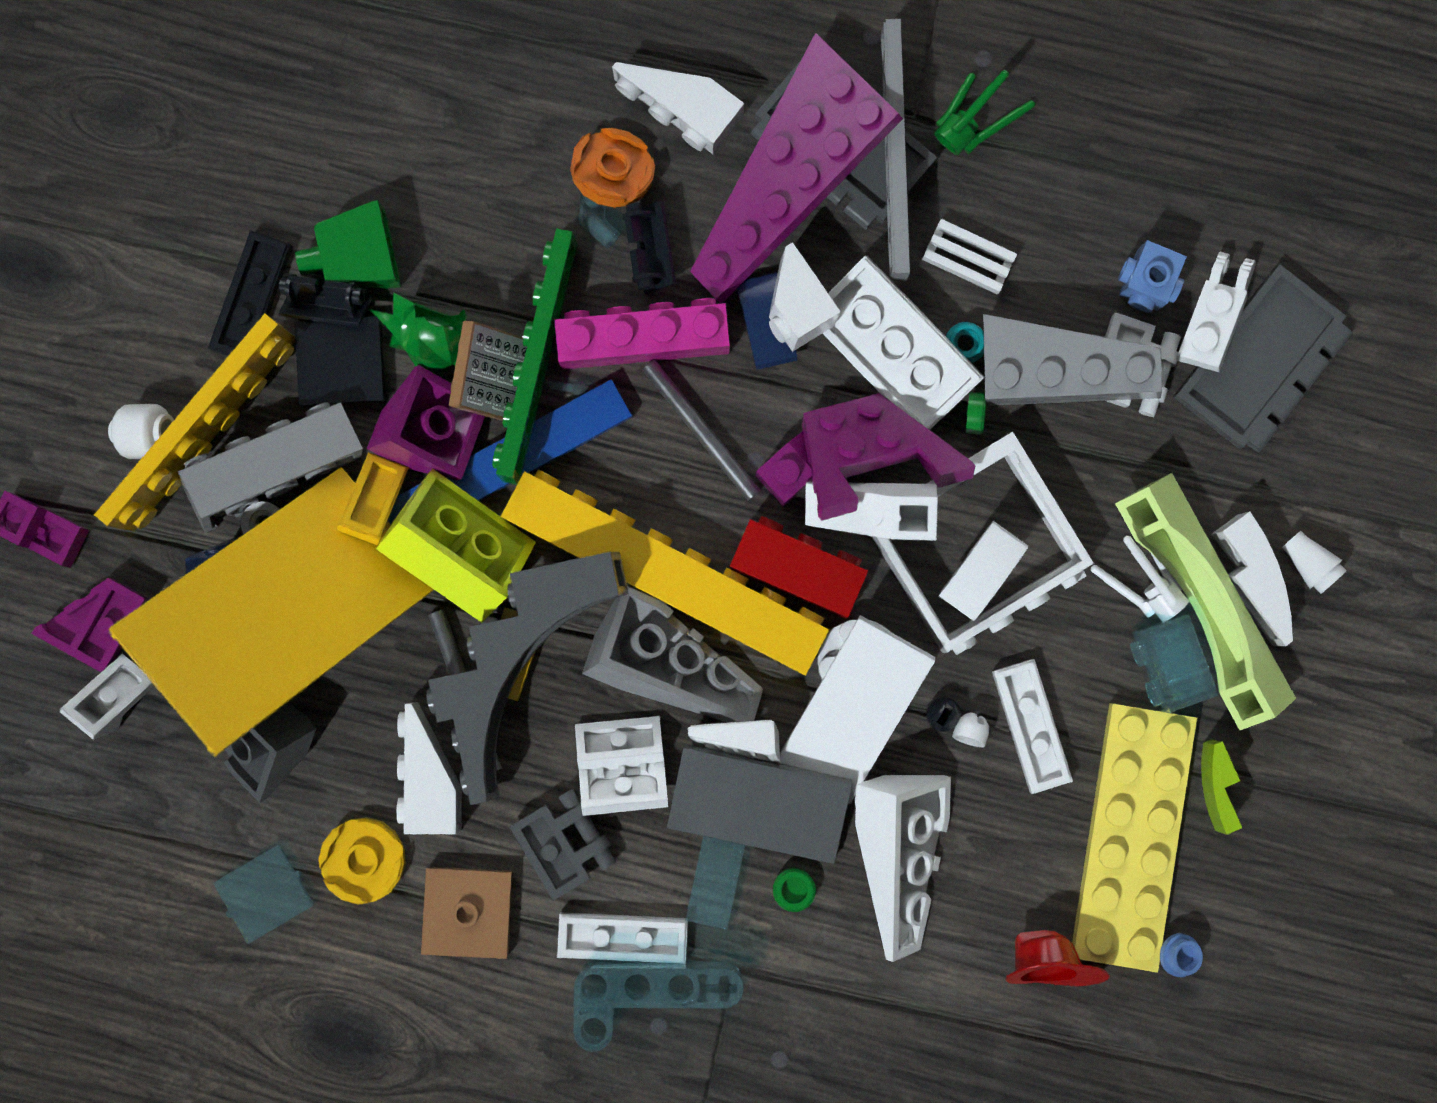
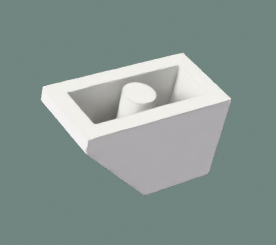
M792 242L785 247L779 264L769 313V326L776 339L781 343L786 342L793 352L832 328L841 311Z

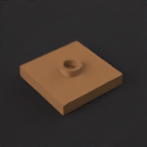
M427 867L421 955L507 959L509 955L513 871Z

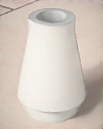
M1299 531L1282 547L1289 555L1310 589L1314 587L1320 594L1347 571L1340 564L1342 559L1308 538L1302 531Z

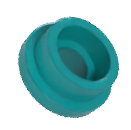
M961 322L951 327L947 332L946 337L971 363L978 361L983 356L984 332L979 326L970 322ZM961 337L969 338L972 342V349L969 351L961 350L957 344L958 339Z

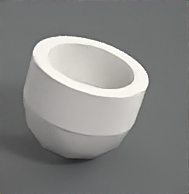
M973 712L966 713L959 719L952 737L967 745L985 747L989 736V725L984 717H977Z

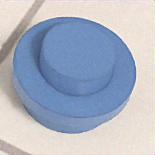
M1183 933L1169 936L1164 941L1160 950V962L1163 969L1175 977H1186L1198 971L1203 961V953L1197 941Z

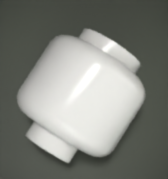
M158 404L123 405L116 411L110 422L108 435L121 456L128 459H141L174 419L165 408Z

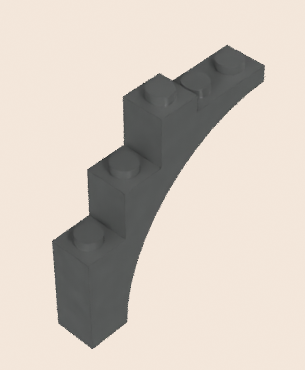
M606 552L510 573L512 583L508 584V597L512 608L517 609L518 616L469 627L471 636L467 638V649L473 662L476 661L477 670L428 680L430 689L427 690V703L431 713L435 714L436 721L442 722L452 719L454 721L455 727L452 728L451 732L452 744L455 751L460 753L463 770L460 772V784L463 793L469 796L470 805L487 802L499 797L496 775V750L499 727L511 689L534 652L553 632L568 620L602 602L628 595L620 552Z

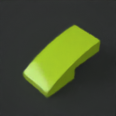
M1210 739L1203 743L1201 756L1204 798L1215 831L1228 835L1241 829L1242 826L1225 788L1239 782L1240 779L1223 741Z

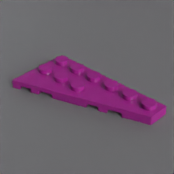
M817 33L812 38L690 271L720 303H723L903 120L900 114Z

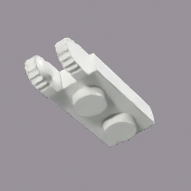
M1219 252L1213 265L1210 279L1205 281L1179 349L1178 361L1216 372L1220 371L1248 298L1247 289L1255 269V260L1246 258L1243 264H1241L1234 288L1221 284L1230 264V255Z

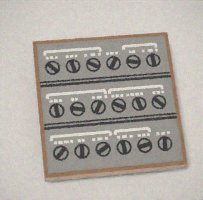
M463 321L449 406L503 421L505 407L508 402H514L517 387L513 386L514 370L518 361H524L527 349L526 346H523V337L474 321Z

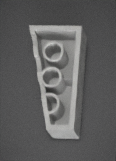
M983 314L985 400L989 406L1161 398V348Z
M326 402L316 405L305 412L306 417L293 423H290L289 419L281 420L265 429L267 434L253 440H250L249 436L241 437L228 443L225 446L226 451L211 458L208 453L201 454L185 462L186 468L178 471L204 533L219 527L215 520L216 518L225 514L227 516L235 515V517H240L248 506L258 503V498L266 495L267 499H277L291 492V490L299 485L297 479L305 476L307 482L314 481L361 458L363 448L342 404L338 403L330 407L329 403Z

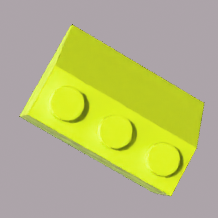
M432 468L394 519L376 549L483 623L508 597V584L512 583L510 573L522 570L536 542Z

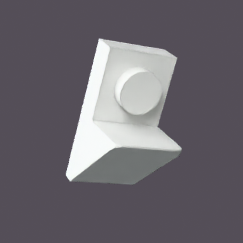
M121 654L60 709V713L94 740L116 732L120 727L123 715L153 688L154 684L135 663L124 654Z

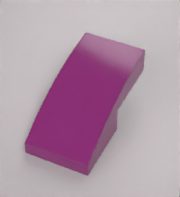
M4 490L0 498V536L18 546L28 548L61 566L72 567L90 530Z

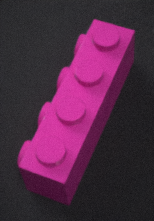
M714 298L696 299L691 301V307L674 308V303L672 302L654 303L649 305V311L632 312V307L629 306L612 307L606 309L607 315L590 316L589 311L577 310L564 313V319H555L558 362L563 370L649 362L653 360L729 354L730 349L726 303L717 304Z

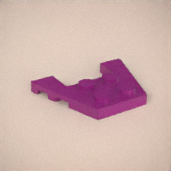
M880 393L803 413L802 429L808 462L811 463L812 485L818 502L817 513L821 521L857 511L859 498L845 479L854 475L918 459L938 488L973 478L975 464Z

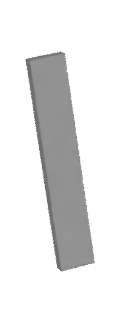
M886 19L883 22L881 31L883 98L903 118L884 138L889 278L893 282L907 281L910 274L901 19Z

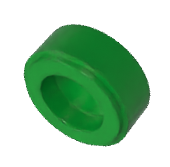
M969 393L966 434L981 435L984 432L985 393Z
M786 868L776 876L773 882L774 899L786 911H802L809 907L814 900L816 893L814 881L810 874L801 868Z

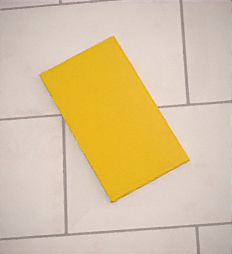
M342 467L109 628L112 638L117 640L205 744L207 750L215 757L434 591L433 588L376 549L378 545L337 531L338 524L355 485V482ZM387 522L380 541L382 540V538L384 537L385 533L391 525L389 522Z

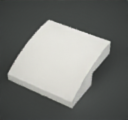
M660 716L575 724L583 816L668 807Z

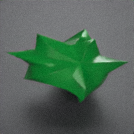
M394 292L393 313L369 309L392 333L389 346L406 351L414 366L420 365L432 373L438 372L442 377L451 365H456L463 321H467L464 309L459 315H447L415 303Z

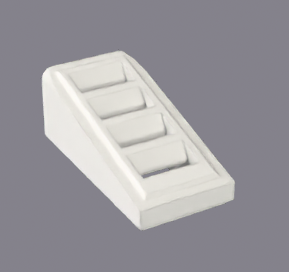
M772 720L702 724L688 727V736L695 746L769 762H780L779 731Z

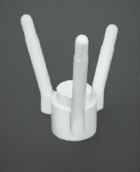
M1125 536L1123 541L1153 582L1144 591V594L1148 597L1146 600L1099 566H1091V571L1137 605L1147 618L1156 613L1162 622L1167 621L1178 614L1189 603V600L1181 592L1182 588L1166 567L1151 553L1163 575L1161 577L1130 536Z

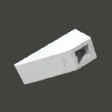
M619 62L612 66L614 80L616 81L615 87L624 96L632 101H635L638 97L650 106L648 111L657 121L665 126H668L670 123L684 132L682 138L698 151H702L705 148L714 154L744 116V103L711 78Z
M806 482L805 525L887 539L936 540V484L849 483L859 498L857 511L821 521L817 513L818 502L812 482Z
M406 703L405 712H399L397 723L398 736L404 737V755H399L397 761L398 780H404V798H398L397 822L398 824H404V834H457L462 830L461 785L419 703Z

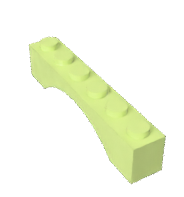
M1170 473L1115 503L1135 541L1151 552L1166 567L1192 604L1212 652L1219 694L1239 730L1278 716L1296 700V697L1173 474Z

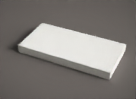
M864 256L828 293L841 313L835 325L822 334L881 395L930 430L985 378L868 256Z
M860 615L782 748L780 762L776 763L852 779V788L848 801L850 804L856 795V784L864 782L933 666L936 657Z

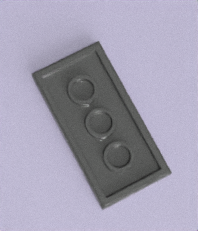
M684 744L667 828L834 864L852 788V779Z

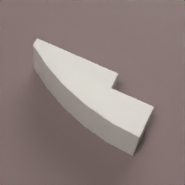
M1251 512L1238 514L1211 535L1236 567L1228 575L1253 620L1273 646H1287L1293 641L1292 618L1287 589L1278 561L1266 535Z

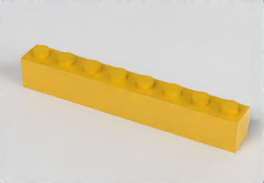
M537 470L535 476L524 471L500 517L578 558L606 552H620L626 583L806 676L829 632V629L821 626L825 618L804 607H801L799 613L794 612L783 606L787 598L766 587L763 588L761 594L746 587L749 579L727 567L723 574L708 567L711 561L710 558L691 548H688L686 554L671 548L673 539L652 528L648 535L633 528L635 519L616 509H613L610 515L596 509L595 506L598 500L575 489L572 496L557 488L560 483L558 479L541 470Z

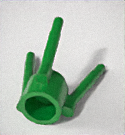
M1007 70L1001 71L966 112L960 110L955 114L976 78L974 73H969L947 111L936 122L938 128L934 135L951 153L959 155L965 150L970 154L981 142L1034 108L1035 102L1033 100L1026 102L978 134H975L978 124L973 117L1008 78L1009 72Z

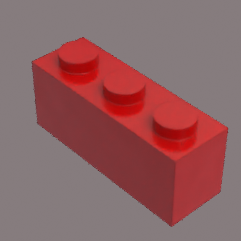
M761 516L759 522L750 519L729 568L840 617L848 618L869 571L860 567L862 559L841 550L838 551L837 556L822 551L823 542L802 533L799 534L798 539L792 538L782 533L784 528L782 524Z

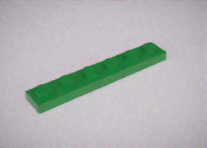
M556 228L553 241H547L544 248L543 266H547L544 280L537 281L533 293V306H537L534 321H528L524 329L523 346H526L527 349L524 361L517 362L513 374V386L517 387L514 402L507 403L503 415V427L507 428L504 443L497 444L493 455L492 466L497 469L496 475L505 483L517 485L522 476L555 341V319H560L578 246L572 231Z

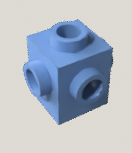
M1147 240L1137 249L1134 259L1131 257L1126 259L1118 277V281L1124 283L1119 295L1129 299L1128 304L1131 307L1143 312L1159 311L1168 302L1174 303L1184 283V279L1179 278L1187 256Z

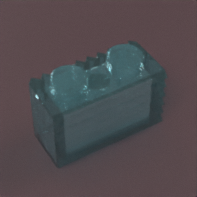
M1188 614L1174 616L1167 621H1161L1132 632L1135 641L1130 643L1131 651L1139 667L1145 665L1150 682L1145 683V689L1154 707L1160 706L1162 712L1171 713L1218 696L1212 674L1209 671V666L1206 663V658L1203 655V650L1200 647V642L1197 639V634L1194 631V626Z

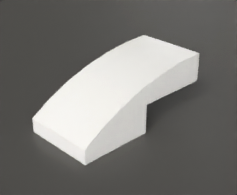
M993 521L967 554L964 562L941 590L939 596L975 621L1024 555L1028 545Z

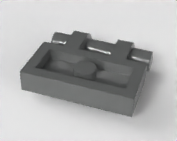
M573 788L558 797L567 811L556 818L547 803L509 827L553 901L591 878L583 864L585 861L594 857L602 871L616 863L608 848L611 846L610 841L605 834L600 835L589 815L583 816L581 801ZM573 823L586 843L585 846L577 851L563 830Z

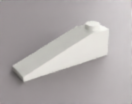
M883 775L856 784L855 826L886 960L892 962L921 949L931 904V898L926 893L932 870L938 871L941 857L934 855L939 832H947L950 819L951 777Z

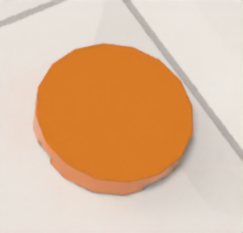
M611 127L603 128L601 132L592 135L590 132L580 139L574 147L570 171L574 184L585 197L599 205L615 208L635 203L645 196L653 182L655 162L653 157L651 159L650 154L647 152L648 147L642 139L628 131Z

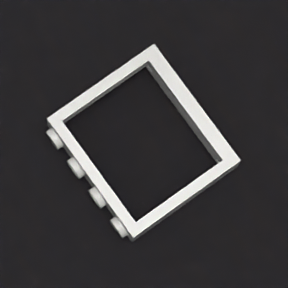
M1013 432L968 458L975 464L974 475L1000 459L1005 458L1068 562L983 612L975 621L970 620L948 634L892 541L887 538L871 536L942 653H947L953 649L954 653L958 655L964 650L973 647L978 643L975 635L987 628L992 633L1001 630L1014 621L1011 615L1013 612L1023 606H1026L1028 611L1039 607L1051 599L1047 593L1059 584H1062L1065 589L1075 585L1086 577L1083 570L1094 564ZM932 480L927 484H935V482ZM958 482L938 488L937 486V497L941 496L942 494L946 493L947 491L951 490L952 488L956 487L962 482Z

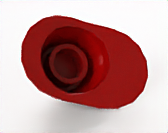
M1041 930L1021 932L1016 936L1015 972L1007 975L1005 980L1012 984L1045 983L1064 986H1089L1107 981L1110 974L1098 967L1082 965L1074 945L1065 936L1055 931Z

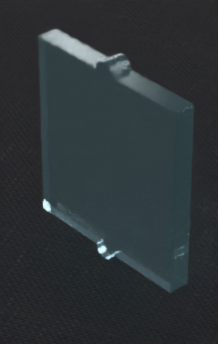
M280 844L213 883L228 909L226 916L233 918L247 944L314 906L299 879L301 872L294 870Z

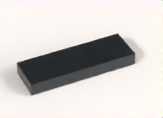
M250 230L208 349L229 356L264 313L269 315L279 288L280 279L283 277L293 249L290 243Z

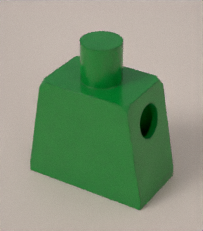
M378 200L371 201L317 223L314 226L318 246L295 251L296 262L301 276L323 272L324 278L327 281L354 282L358 284L359 288L364 289L402 287L386 211Z

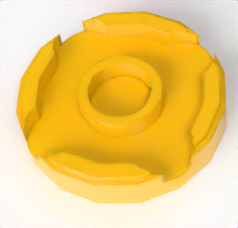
M368 817L350 819L334 828L324 840L318 858L319 868L324 878L323 881L328 890L341 900L354 904L375 902L391 893L402 879L406 865L404 845L396 831L383 821Z

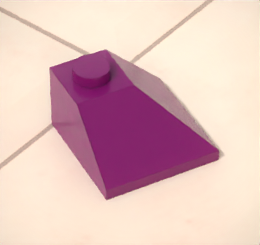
M418 365L414 367L381 411L367 449L385 459L409 467L408 469L428 474L433 468L446 478L461 480L485 416L450 407L449 400L452 383Z

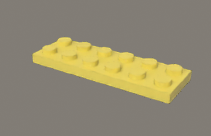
M1109 703L1072 940L1080 960L1158 973L1160 950L1163 944L1197 718Z

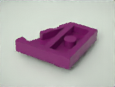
M107 578L91 589L88 595L82 599H76L63 608L64 611L53 619L35 627L31 634L95 670L102 672L117 659L123 648L116 639L112 638L109 628L150 599L113 578Z

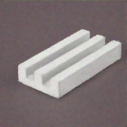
M941 219L922 260L998 295L1017 254ZM942 235L950 236L1004 262L1000 265L942 238ZM939 247L997 274V277L993 280L935 253V250Z

